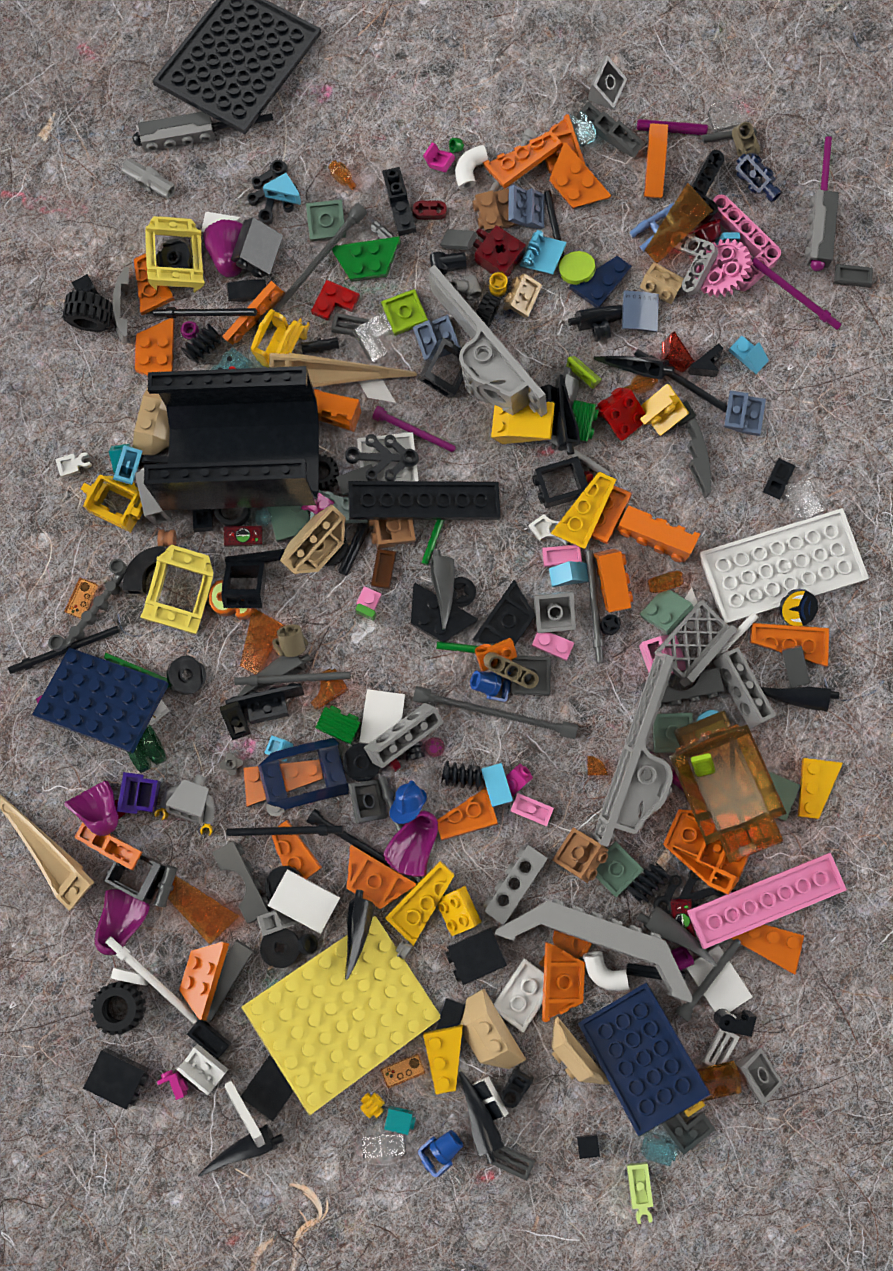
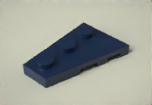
M616 256L598 267L594 276L589 281L580 282L578 285L571 284L569 289L595 308L601 307L628 274L632 266L619 256Z

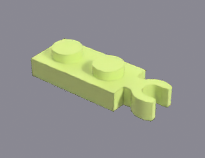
M648 1163L626 1164L631 1205L633 1209H638L636 1220L638 1224H641L640 1218L645 1214L647 1215L648 1222L651 1223L652 1215L647 1208L653 1207Z

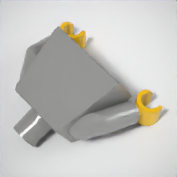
M196 775L193 782L182 780L180 784H176L168 789L161 801V809H157L154 813L155 817H158L162 811L163 817L161 820L167 819L170 813L200 825L204 822L205 825L201 827L200 833L203 834L204 828L207 827L210 830V836L213 833V827L210 824L213 823L215 807L213 797L209 795V789L204 787L207 779L201 775Z

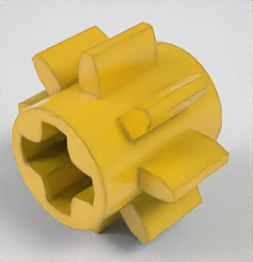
M368 1092L360 1100L363 1103L360 1109L368 1118H371L373 1115L378 1118L384 1112L382 1106L385 1102L376 1092L372 1095Z

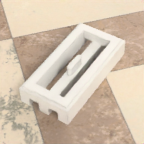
M719 1028L702 1062L721 1073L740 1037L734 1033L722 1031ZM723 1033H726L711 1062H709V1059L712 1053L714 1052L718 1042L720 1041ZM730 1036L733 1037L720 1063L716 1066L715 1063Z

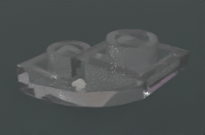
M389 1133L363 1136V1158L405 1156L407 1154L405 1134Z

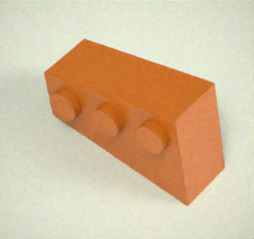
M314 389L317 398L319 421L354 432L362 413L359 399Z
M617 549L593 553L594 558L597 560L598 569L596 571L597 575L600 576V588L605 610L614 612L631 608L633 596L632 592L628 591L627 584H630V579L624 569V565H626L625 554H622Z

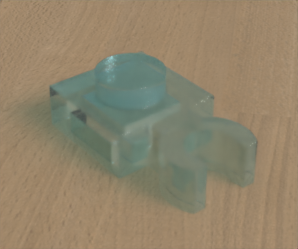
M579 111L581 118L577 120L576 116L573 115L571 120L578 126L574 131L580 146L584 147L597 139L598 136L592 122L586 121V113Z

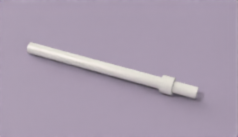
M112 937L105 942L117 953L116 956L120 960L124 959L193 1024L198 1020L196 1014L140 964L125 946L122 947Z

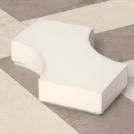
M544 514L528 526L539 541L545 538H556L565 545L569 543L550 534L559 521L551 520Z

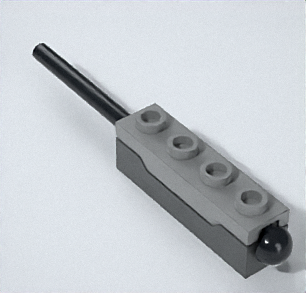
M196 112L139 122V132H136L132 139L135 145L143 146L145 152H154L163 148L171 149L180 145L209 142L210 140H215V131L232 127L222 122L212 123L211 116L204 112ZM273 114L260 115L254 124L274 121Z

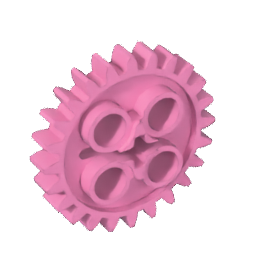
M727 238L725 243L720 239L718 245L712 242L718 249V255L700 288L704 294L707 293L710 297L714 294L718 298L720 293L723 297H726V292L728 291L732 295L734 288L739 291L738 285H745L744 278H750L747 272H752L750 267L753 264L752 256L747 247H744L742 242L738 243L736 239L731 243L729 238ZM699 265L696 268V273L702 272L704 265Z

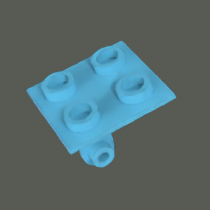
M537 230L533 233L520 267L553 275L567 242L544 237L543 232Z

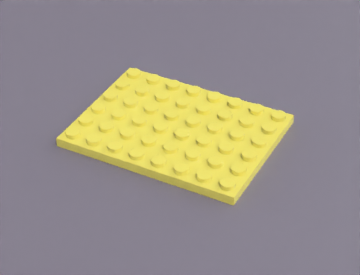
M376 916L372 918L363 950L348 980H345L348 936L346 935L241 1007L308 1115L313 1114L441 1019L439 1012L405 960L397 957L396 946Z

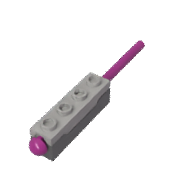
M830 136L825 137L821 189H817L815 195L810 198L809 207L812 210L807 224H810V230L806 234L808 247L805 249L804 258H807L806 265L811 266V269L816 272L829 267L834 253L839 192L828 191L832 137Z

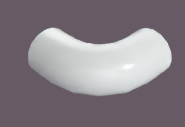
M484 145L466 151L459 158L455 174L460 190H468L475 186L476 181L473 170L488 160Z
M592 951L583 955L588 976L597 986L612 991L629 990L626 969L616 971L608 969L604 963L603 952Z

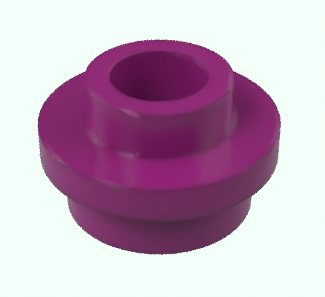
M187 321L183 323L180 331L185 339L190 340L192 337L196 338V333H199V327L195 322ZM189 329H193L192 333H187Z

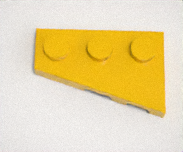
M809 758L802 759L797 817L820 818L843 763Z
M463 1025L423 1033L436 1095L456 1091Z

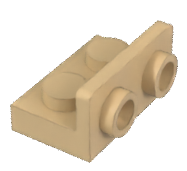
M653 262L646 272L640 288L649 293L659 294L660 299L672 304L682 287L684 278Z
M524 273L513 279L511 291L504 299L503 309H511L526 318L531 312L542 284Z

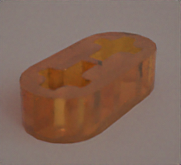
M671 571L650 578L647 581L649 592L660 593L681 586L684 583L682 572Z

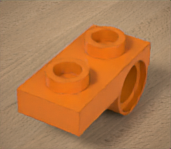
M511 638L494 645L483 644L475 649V654L482 671L489 670L483 662L485 655L489 652H495L510 660L518 657ZM497 658L491 661V667L498 663Z

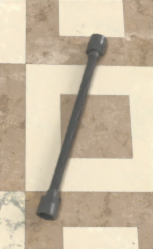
M359 203L354 205L347 214L349 217L346 219L345 224H343L290 289L271 309L279 312L339 242L340 238L345 235L346 231L355 223H360L367 214L366 209ZM266 310V312L260 316V318L257 320L258 324L262 322V320L269 311ZM272 320L266 331H268L273 326Z
M416 686L413 701L428 704V702L433 703L436 701V703L453 705V707L465 708V710L470 709V711L482 712V714L494 715L499 718L552 729L560 733V736L570 739L576 738L578 724L566 721L556 724L548 721L545 722V720L540 721V719L511 714V712L499 711V709L494 710V708L482 707V705L470 704L448 697L444 698V696L431 693V689Z

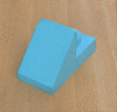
M743 336L728 350L755 374L769 361L759 342L754 346Z

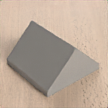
M607 55L604 56L592 81L588 100L609 109H614L627 78Z
M573 591L534 595L537 633L576 629Z
M758 1048L734 1063L753 1096L761 1104H765L783 1084L762 1048Z

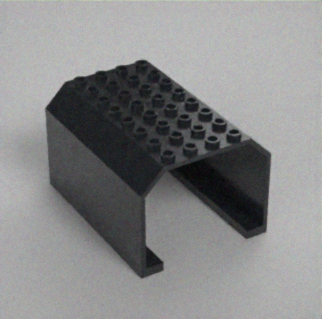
M306 366L148 372L147 391L149 394H159L164 402L170 431L168 464L144 465V485L163 511L310 506L317 504L319 495V416L317 398Z

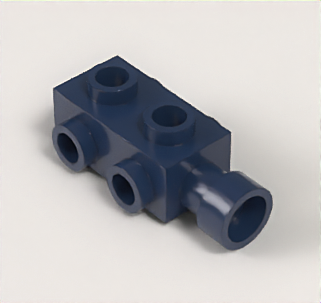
M757 154L741 155L736 161L738 163L735 167L738 171L736 175L741 180H746L750 184L748 188L751 192L755 194L765 193L766 198L771 203L774 202L781 195L782 191L773 185V182L776 180L773 176V171L761 163L762 159Z

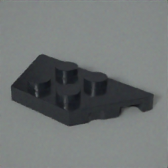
M515 580L512 581L472 641L494 645L511 638L514 646L517 644L534 619L535 613L529 606L526 597L522 594Z
M414 583L411 610L412 626L444 643L450 640L451 637L463 632L467 627L477 623L478 618L452 604L446 628L442 630L437 595Z

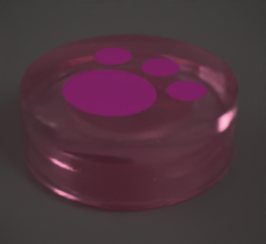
M433 737L426 742L425 749L431 757H439L443 754L445 745L440 738Z

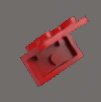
M619 387L612 391L610 397L600 401L595 409L599 410L598 417L605 418L617 438L623 441L643 425L640 418L646 413L631 389Z

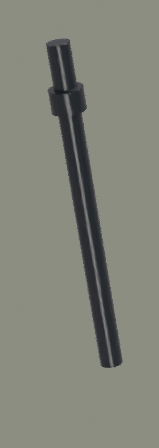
M167 307L166 309H154L153 315L155 317L176 318L177 316H256L257 310L256 308L176 309L175 307Z
M639 349L634 353V356L655 358ZM676 372L666 374L672 380L726 413L727 405Z
M114 626L75 641L60 652L52 650L33 658H25L22 662L8 667L9 673L13 674L23 669L29 670L34 668L36 664L65 654L69 648L76 650L120 633L119 627Z
M328 824L299 827L227 828L226 835L319 834V836H328V834L343 833L344 828L343 825L328 826Z

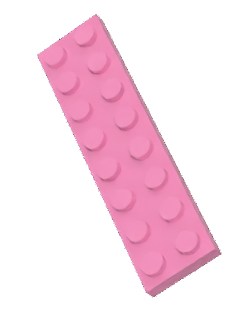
M827 853L731 892L729 895L726 894L687 910L702 949H706L844 892L847 889L831 853Z

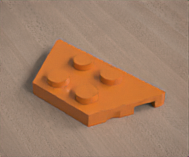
M566 114L563 120L553 125L548 132L552 131L560 139L562 145L566 142L585 164L570 116ZM562 147L545 159L550 174L553 172Z
M565 142L549 182L572 209L609 199L611 194Z
M169 318L136 334V372L148 376V372L173 371L175 326L173 318Z
M353 845L350 846L346 889L353 893H356V890L364 891L363 899L373 902L376 907L381 909L416 886L415 882Z
M220 942L190 952L179 991L199 1020H207L229 943Z
M545 942L543 1022H548L550 1018L557 1014H563L571 1007L582 1004L584 998L585 962L549 942Z

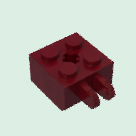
M497 225L489 234L483 231V229L478 228L476 233L484 241L482 243L475 239L473 246L477 248L475 262L491 274L500 272L508 278L523 258L526 244Z

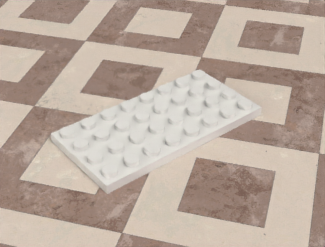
M843 508L699 552V557L719 614L726 624L747 618L753 612L757 615L779 608L782 598L786 597L788 592L794 589H806L814 596H818L869 579Z

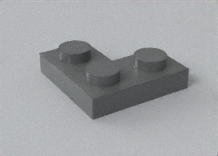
M702 1111L687 1123L678 1114L661 1124L683 1155L716 1130Z

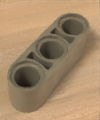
M489 652L485 655L484 665L492 672L525 688L531 689L538 684V675L529 668L495 652ZM497 658L498 663L491 667V661ZM514 666V672L508 675V669ZM531 674V679L528 682H524L525 676Z

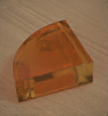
M587 756V776L608 775L607 769L601 760L593 756Z

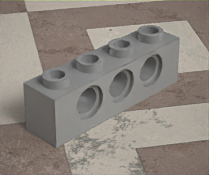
M739 647L722 654L713 661L715 667L719 668L721 678L749 729L776 716Z
M424 703L366 745L364 749L372 763L383 768L444 722L434 706Z
M529 845L526 848L523 846L516 854L518 860L515 864L510 863L505 871L508 875L504 881L501 879L498 881L494 888L496 893L493 897L489 896L483 904L485 907L484 912L503 925L548 859ZM523 861L530 864V870L527 873L521 872L519 868L520 863ZM511 878L519 880V887L515 890L511 889L508 885ZM502 894L506 895L509 899L506 906H500L497 902L498 897Z

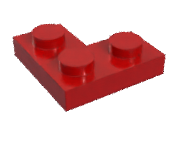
M326 280L311 309V313L328 321L336 305L353 312L360 294Z

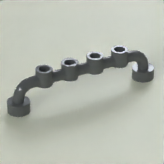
M114 559L110 562L109 569L116 577L113 581L106 583L105 590L101 596L94 598L93 606L89 611L82 613L81 621L77 626L70 628L69 636L66 639L60 635L50 637L48 645L52 650L60 652L70 646L75 639H83L85 635L83 629L87 624H95L97 620L95 614L99 609L105 610L108 607L107 599L111 594L117 595L120 592L119 584L123 580L127 569L126 564L121 559Z

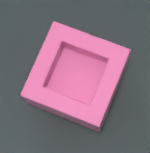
M364 586L356 604L360 603L375 610L382 594Z

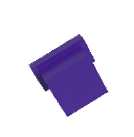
M123 772L117 812L138 814V811L155 813L161 782L144 779L142 774Z

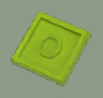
M415 289L381 301L394 336L412 330L414 326L428 320Z

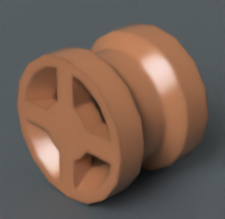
M159 529L157 537L158 546H176V531Z

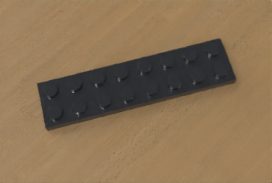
M348 481L349 520H499L501 518L499 482Z

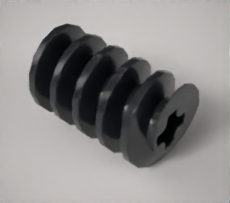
M207 324L208 330L206 328L201 329L202 334L196 333L197 339L193 337L190 339L192 344L185 343L186 349L180 347L182 352L192 362L194 361L197 364L199 363L198 356L204 359L203 352L210 354L208 348H216L214 342L221 344L219 334L210 324Z
M446 761L441 783L445 780L446 786H449L450 782L453 781V786L457 787L460 782L461 788L464 789L466 784H468L469 790H472L474 785H476V789L479 791L482 778L480 766H477L475 771H473L472 765H469L466 770L464 763L457 768L456 762L450 767L449 761Z
M657 863L656 865L649 864L651 871L643 870L645 877L638 875L640 883L634 880L632 882L634 888L627 887L628 892L641 905L642 900L647 903L649 902L647 895L655 896L652 891L653 889L660 891L658 884L666 885L663 878L671 880L669 874Z

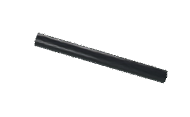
M550 190L544 192L553 238L562 241ZM564 250L560 257V260L565 256Z

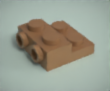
M509 188L496 192L491 190L475 195L472 204L474 211H478L479 218H477L480 229L490 233L496 225L502 229L518 225L508 221Z
M368 520L369 526H373L374 533H371L372 544H376L377 549L395 547L397 544L414 543L416 541L412 520Z
M573 827L552 861L588 883L589 880H593L597 876L596 869L600 863L603 864L607 860V852L609 850Z

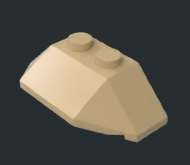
M146 389L142 397L134 429L132 448L142 450V455H156L169 447L170 429L164 402L159 394H149Z
M332 504L317 513L288 543L280 561L293 574L319 572L344 544L346 517Z
M485 989L469 996L465 1003L460 1025H463L462 1034L479 1063L510 1069L525 1061V1056Z
M556 1015L553 1019L551 1044L554 1050L552 1053L558 1063L563 1061L567 1066L565 1071L572 1080L576 1077L579 1082L608 1085L609 1081L606 1075Z

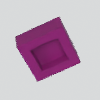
M681 946L671 951L679 970L694 965V959L687 948Z

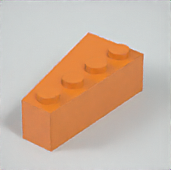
M628 505L616 530L620 531L619 533L624 537L636 539L637 543L643 546L649 545L653 547L654 551L659 554L665 553L671 556L672 560L685 563L691 555L700 533L694 531L692 535L685 531V527L680 525L672 527L667 520L662 518L654 520L651 514Z

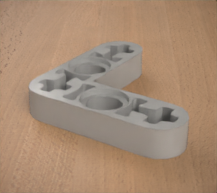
M678 231L671 236L670 244L676 250L695 257L682 282V289L689 295H695L700 290L717 258L718 249L709 241ZM681 239H682V240L685 242V245H684L683 243H681V242H678V243H676V242H677V240H681ZM698 242L697 248L691 251L690 246ZM703 248L708 251L712 250V252L706 254ZM699 265H704L702 272L696 273V268Z

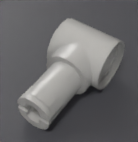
M475 275L467 276L462 280L452 279L450 281L452 286L460 293L465 294L468 300L476 299L482 295Z

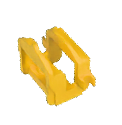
M270 309L259 324L251 346L252 354L262 366L269 368L270 353H292L299 338L302 340L307 339V331L310 327L309 322L303 326L302 319L300 318L298 321L293 320L288 325L286 318L282 314ZM272 320L274 327L277 329L264 352L258 346Z
M99 475L91 486L84 483L80 489L87 496L83 507L89 513L131 533L138 519L140 520L144 513L136 484L133 482L130 485L113 480L114 476ZM109 490L131 500L124 514L119 512L113 514L109 512L110 509L102 505Z

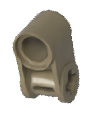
M743 122L736 125L732 130V137L738 157L749 153L760 154V146L752 124ZM740 128L745 130V136L741 135Z

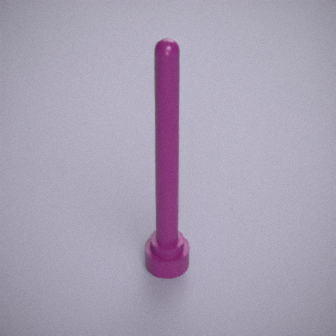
M379 405L375 408L372 415L373 420L378 422L386 421L407 432H413L414 435L450 452L456 450L453 444L387 414L385 408Z

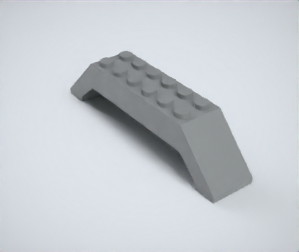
M554 898L552 902L547 901L496 929V936L514 942L516 936L541 925L653 964L668 989V996L691 1003L693 997L666 941L662 940V936L653 932H648V934L641 933L642 929L633 925H630L628 928L624 927L621 921L612 918L609 921L604 920L603 915L595 912L590 913V915L583 913V908L572 905L571 908L564 906L565 902Z

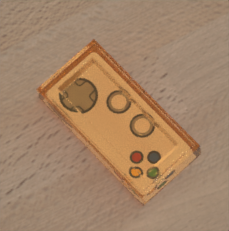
M79 577L64 612L81 619L82 613L88 610L99 585Z
M418 1053L380 1069L388 1089L426 1073Z

